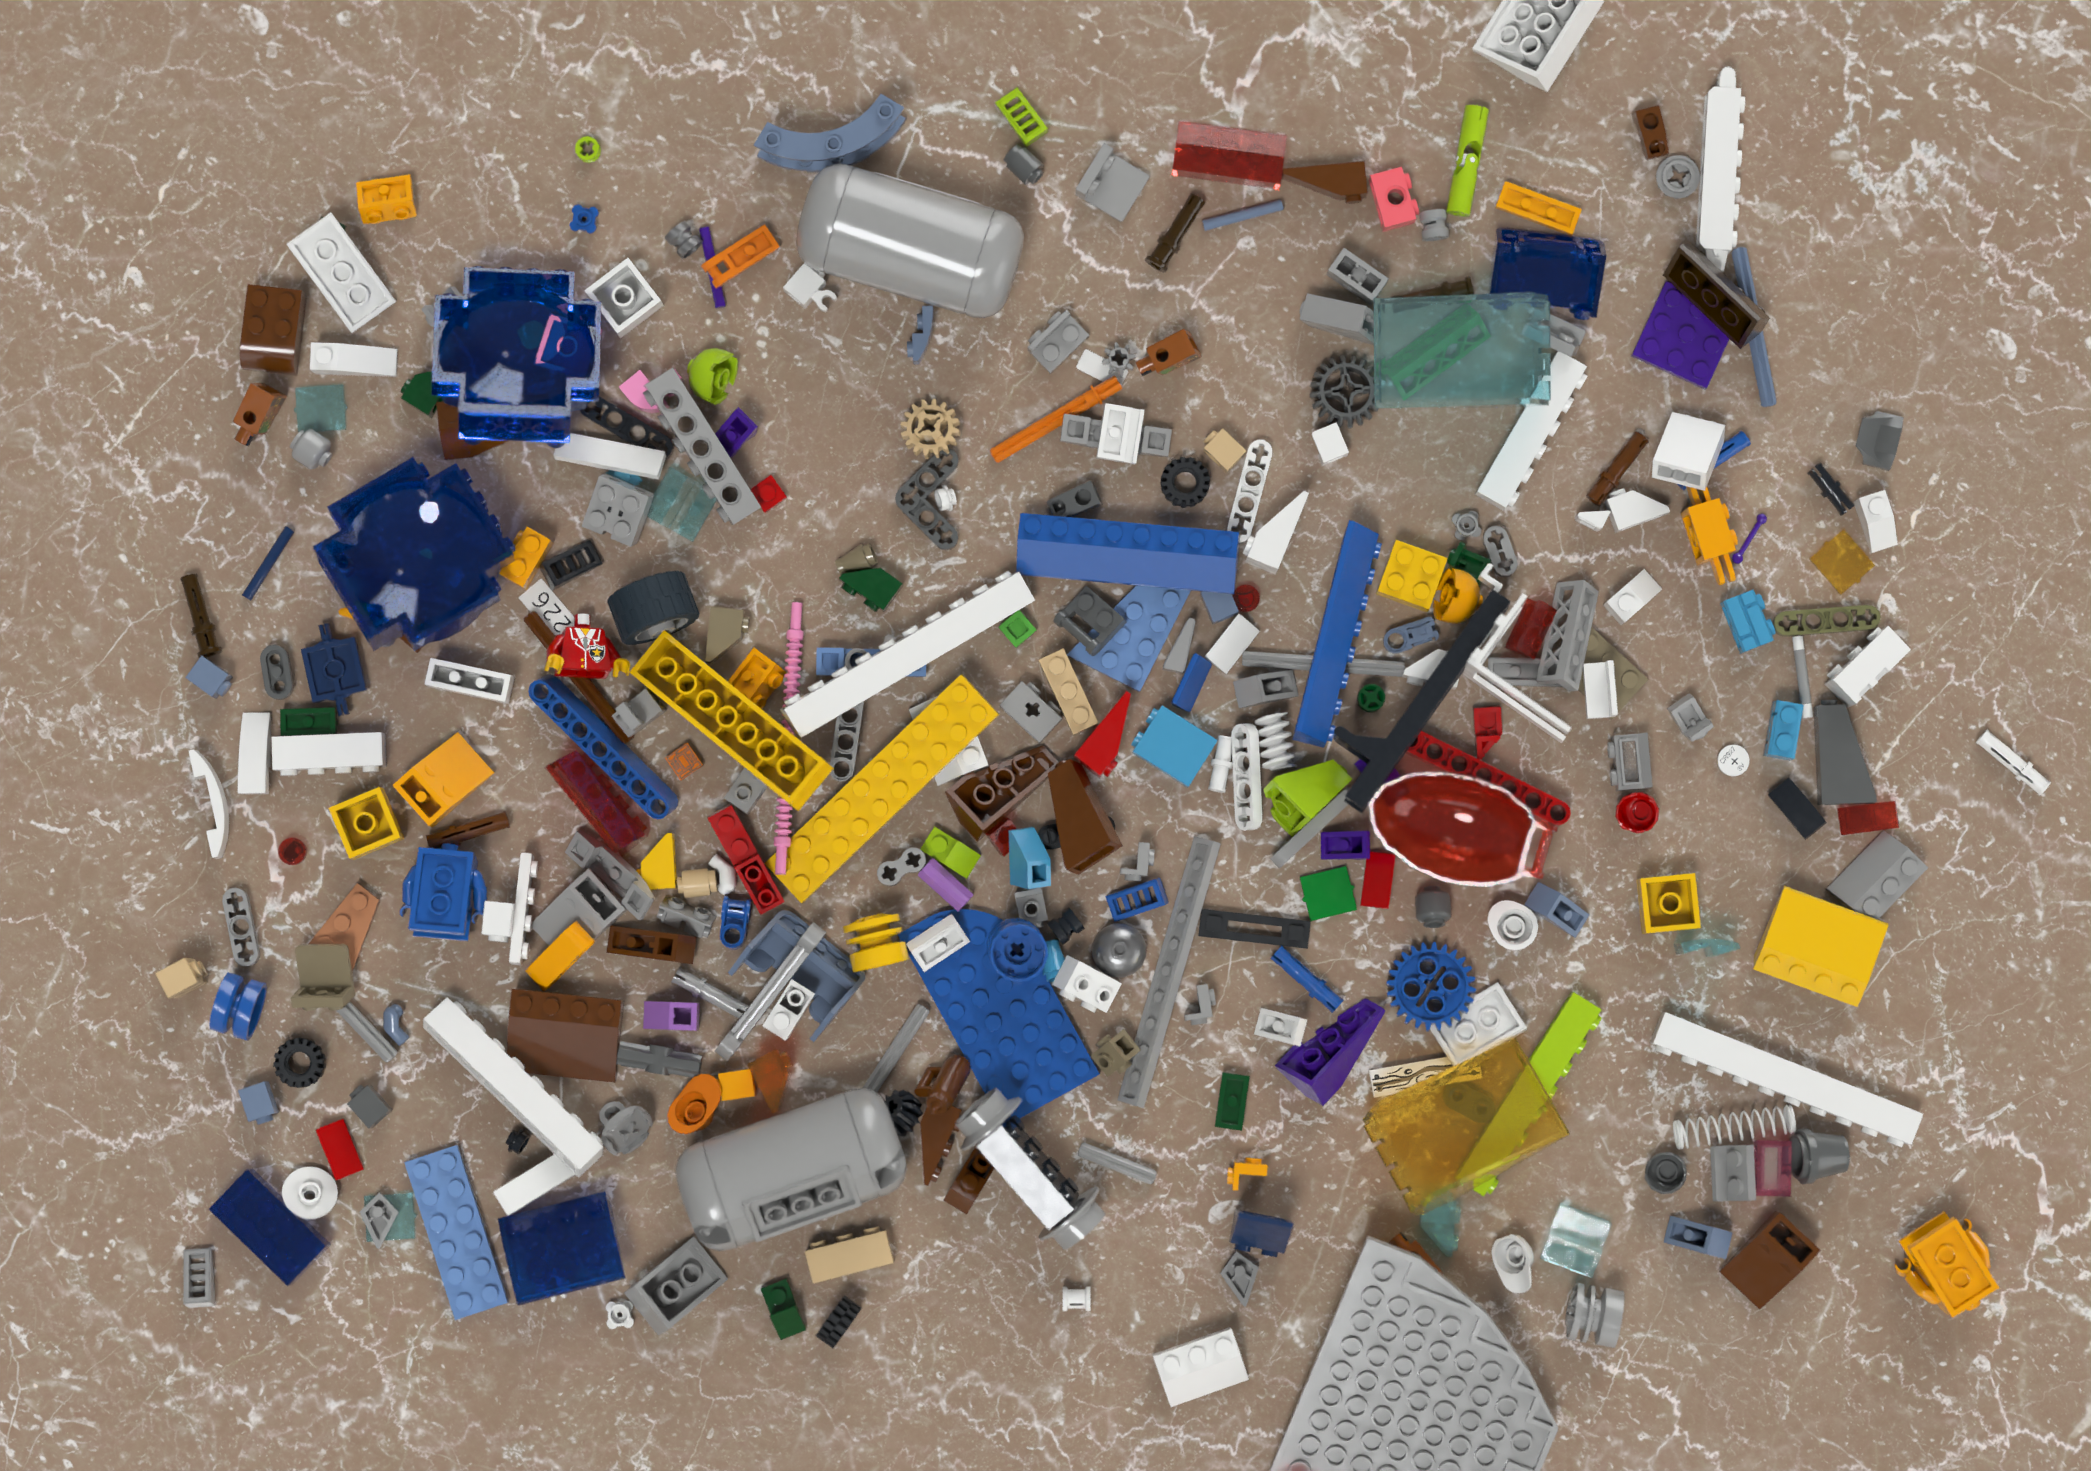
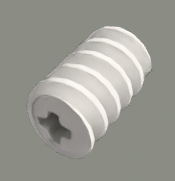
M1288 712L1262 716L1254 721L1255 725L1263 726L1262 729L1258 730V734L1261 737H1265V739L1259 742V747L1267 748V750L1261 752L1260 757L1269 759L1262 764L1264 769L1276 771L1297 767L1296 764L1288 763L1290 759L1295 757L1294 753L1287 752V749L1294 746L1293 743L1285 741L1292 733L1283 731V728L1288 726L1290 721L1281 720V717L1288 714Z

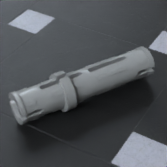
M679 967L676 974L685 980L675 975L671 981L673 984L675 983L692 992L693 997L697 998L699 996L738 1019L744 1014L738 1008L745 1012L750 1006L706 982L707 979L703 977L700 979Z

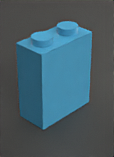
M1162 705L1159 711L1154 708L1145 721L1150 724L1145 733L1139 731L1131 743L1135 747L1132 753L1188 788L1218 740Z

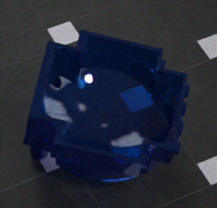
M464 267L463 296H456L452 293L435 295L432 395L441 396L444 403L459 407V439H463L469 445H477L482 440L546 442L552 448H560L565 443H570L571 412L587 408L590 401L599 402L601 301H594L592 299L574 300L575 272L564 269L548 271L537 268L524 270L512 269L510 267ZM549 316H558L561 322L557 320L553 321L551 331L540 360L544 363L536 364V355ZM563 337V340L560 343V350L558 352L557 343Z
M414 457L327 507L331 518L340 531L314 545L313 550L318 563L373 651L380 647L391 646L397 638L403 635L406 636L410 645L416 651L428 643L440 641L459 633L475 621L484 610L501 601L498 592L502 589L496 579L500 569L515 561L513 552L516 549L508 536L502 537L503 533L500 529L502 527L494 514L489 515L487 513L489 511L486 507V500L480 491L474 492L470 486L473 482L471 476L465 468L460 470L457 463L427 479L430 474L423 462L418 464Z

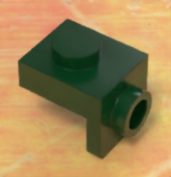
M1463 542L1459 543L1457 549L1453 548L1447 559V564H1449L1451 571L1452 568L1471 574L1477 580L1479 587L1482 584L1478 580L1479 575L1488 563L1492 564L1491 559L1466 550V544Z

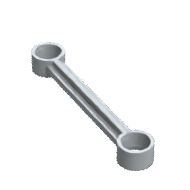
M814 922L809 926L770 980L715 1050L718 1055L729 1061L809 954L824 937L826 931Z

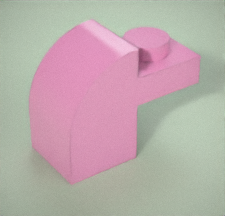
M641 370L619 386L623 394L637 409L647 413L660 412L656 405L651 407L643 395V392L646 391L644 385L650 381ZM676 371L677 375L679 376V378L681 379V381H682V383H683L684 381H683L682 377H681V376L678 374V372ZM671 393L665 395H668L669 398L674 396V394ZM663 398L664 406L669 408L668 403Z

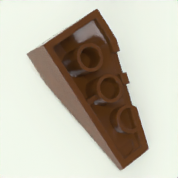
M549 396L436 402L439 433L445 460L476 457L489 449L501 446L514 438L551 424Z
M1042 745L1018 754L1007 761L999 764L994 763L983 770L965 774L947 789L945 794L959 823L978 842L1048 779L1047 773L1055 769V765L1059 761Z

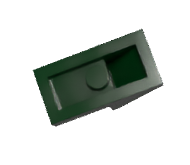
M787 1278L761 1288L770 1312L769 1317L780 1340L807 1330Z

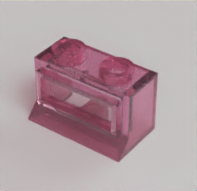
M1754 1140L1756 1196L1791 1197L1792 1141Z

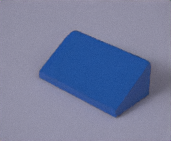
M1196 653L1193 654L1171 702L1173 706L1186 712L1192 710L1212 666L1211 662Z

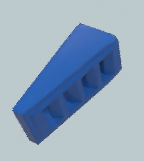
M1160 877L1105 896L1114 922L1169 903ZM1153 886L1156 898L1158 900L1157 902L1153 901L1149 887ZM1140 890L1143 891L1145 900L1147 902V905L1143 906L1138 892ZM1128 894H1132L1137 909L1132 910ZM1119 897L1122 898L1126 910L1125 913H1121L1117 901Z

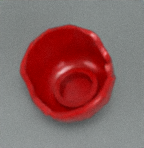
M1633 792L1625 795L1617 804L1615 817L1622 829L1636 834L1644 833L1651 830L1658 821L1659 807L1652 796L1643 792Z

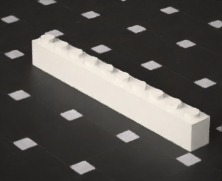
M1009 570L995 578L997 583L989 588L984 584L972 591L974 596L964 601L962 597L948 605L951 609L942 615L940 611L932 614L925 619L927 624L918 628L914 625L902 632L904 637L894 642L892 638L878 646L880 651L871 656L868 652L855 660L857 665L850 669L844 666L831 674L833 679L826 683L820 680L808 687L810 692L800 697L799 694H796L785 700L786 706L780 709L795 737L801 738L1035 601L1019 572L1011 574Z
M1666 1012L1661 1013L1650 1041L1651 1044L1656 1045L1655 1051L1671 1056V1053L1674 1052L1682 1056L1680 1060L1693 1066H1696L1698 1062L1708 1066L1706 1071L1721 1077L1723 1072L1733 1076V1082L1748 1087L1750 1082L1759 1086V1092L1772 1097L1775 1093L1785 1096L1784 1102L1797 1107L1800 1106V1103L1811 1106L1810 1112L1822 1117L1829 1113L1836 1116L1835 1122L1848 1127H1851L1852 1123L1862 1126L1861 1132L1873 1137H1877L1878 1133L1888 1137L1886 1142L1901 1148L1904 1143L1912 1145L1923 1113Z

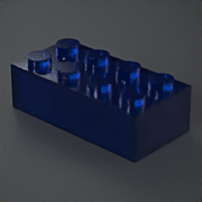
M253 1168L247 1169L208 1209L287 1286L293 1285L331 1245L308 1221L293 1214L284 1204L282 1196Z

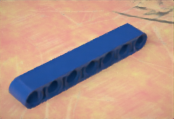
M547 674L530 684L528 693L532 701L653 819H663L676 810L678 806L677 795L626 744L622 743L559 678ZM542 684L548 688V694L542 690ZM561 703L566 705L568 713L562 710ZM581 722L586 725L587 732L582 730ZM600 741L606 745L607 752L601 748ZM620 761L626 765V771L620 767ZM639 780L645 783L646 790L641 788ZM658 799L665 803L666 809L659 805Z

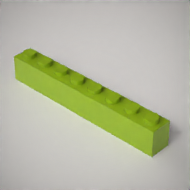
M1570 992L1495 1111L1493 1118L1488 1122L1454 1176V1179L1481 1196H1485L1486 1193L1492 1194L1499 1183L1496 1177L1500 1170L1506 1171L1514 1159L1511 1156L1512 1151L1516 1146L1520 1148L1529 1134L1525 1131L1529 1124L1533 1123L1535 1125L1542 1115L1541 1105L1545 1099L1550 1101L1556 1093L1558 1087L1555 1086L1558 1078L1560 1076L1564 1078L1573 1064L1569 1062L1574 1053L1579 1055L1585 1047L1587 1040L1584 1037L1589 1029L1594 1031L1602 1019L1599 1016L1600 1008L1575 992Z

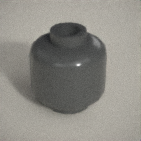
M1439 886L1425 887L1424 891L1415 897L1417 920L1423 923V926L1426 928L1445 926V922L1449 921L1452 916L1450 895L1440 890Z

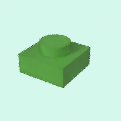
M1020 610L1016 611L998 627L1015 648L1019 647L1037 631Z

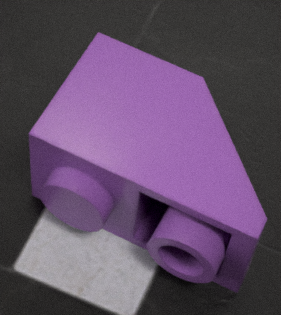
M644 1001L643 1029L699 1031L700 1003Z

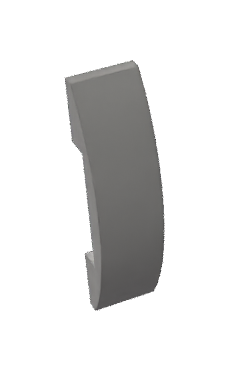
M1063 414L1060 441L1098 448L1102 421L1091 419V417ZM1151 426L1142 427L1138 454L1168 457L1172 429Z
M581 830L576 831L565 853L582 869L591 868L623 898L621 904L638 920H643L655 899L644 879L628 862L608 846Z

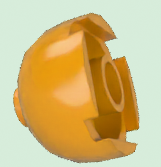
M1450 568L1446 569L1437 587V590H1441L1439 602L1434 599L1433 614L1437 620L1454 624L1465 622L1472 617L1483 602V596L1480 595L1477 580L1471 574L1462 570L1452 568L1451 571Z

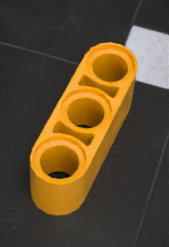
M575 921L525 972L543 991H546L595 943V940Z

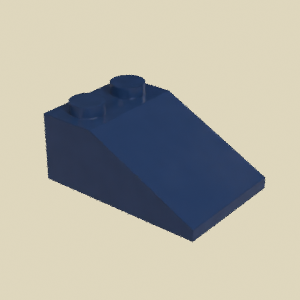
M1235 1209L1229 1242L1234 1243V1249L1250 1252L1251 1247L1262 1249V1255L1277 1257L1278 1252L1285 1254L1294 1223L1288 1219Z

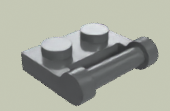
M1085 586L1064 610L1057 613L1053 620L1058 627H1064L1081 642L1091 656L1097 655L1127 623L1121 615L1088 586ZM1077 614L1099 636L1095 639L1091 638L1071 619Z

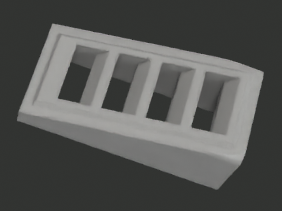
M1189 618L1186 621L1163 664L1162 670L1178 674L1185 672L1196 622L1195 619Z
M212 1248L184 1250V1305L188 1308L215 1306ZM205 1258V1263L191 1264V1259ZM192 1270H205V1274L192 1275ZM205 1281L204 1286H193V1282ZM193 1293H205V1297L193 1298Z

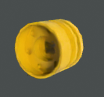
M875 914L856 919L851 924L842 927L844 934L857 933V937L845 940L846 945L859 944L860 950L849 955L853 973L909 960L906 943L892 942L891 938L902 932V927L889 929L888 925L900 921L899 914Z

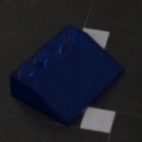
M605 1191L498 1218L502 1245L518 1306L626 1278L613 1209Z

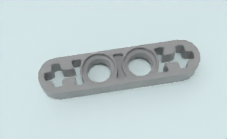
M1349 786L1270 858L1278 868H1281L1348 805L1344 800L1345 795L1350 790Z

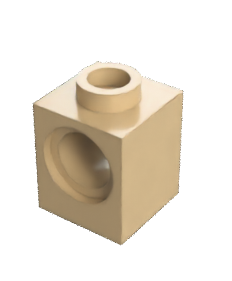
M1223 428L1219 433L1214 430L1203 441L1206 444L1203 452L1226 474L1246 454V450Z

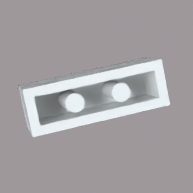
M430 658L424 685L509 704L515 677L504 673Z

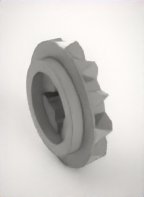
M1681 155L1668 157L1659 165L1656 173L1658 188L1665 196L1675 199L1688 197L1698 187L1700 181L1698 167L1688 157ZM1673 169L1678 174L1688 173L1681 180L1682 187L1677 181L1668 183L1673 177Z

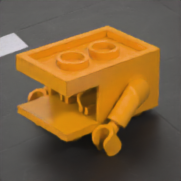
M1943 1211L1898 1241L1908 1258H1903L1908 1268L1900 1270L1895 1264V1271L1899 1276L1905 1277L1906 1282L1918 1296L1930 1304H1937L1943 1312L1954 1318L1964 1310L1970 1311L1977 1308L1981 1304V1299L1999 1287L1989 1272L1991 1267L1989 1250L1978 1234L1972 1232L1971 1221L1964 1219V1223L1969 1227L1964 1231L1955 1217L1949 1218L1947 1213ZM1911 1263L1913 1264L1916 1271H1912Z

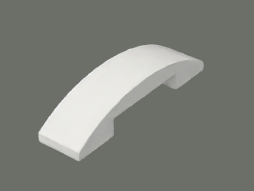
M189 750L194 778H206L217 829L208 830L206 833L212 858L219 859L223 857L229 833L227 800L221 782L208 760L199 751Z

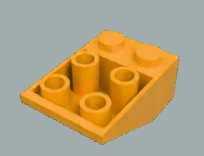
M457 732L413 766L393 784V787L425 823L433 828L489 779L494 772L461 734Z

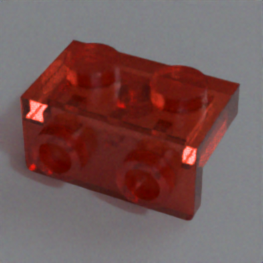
M1527 598L1505 648L1535 660L1557 610L1544 601H1534Z

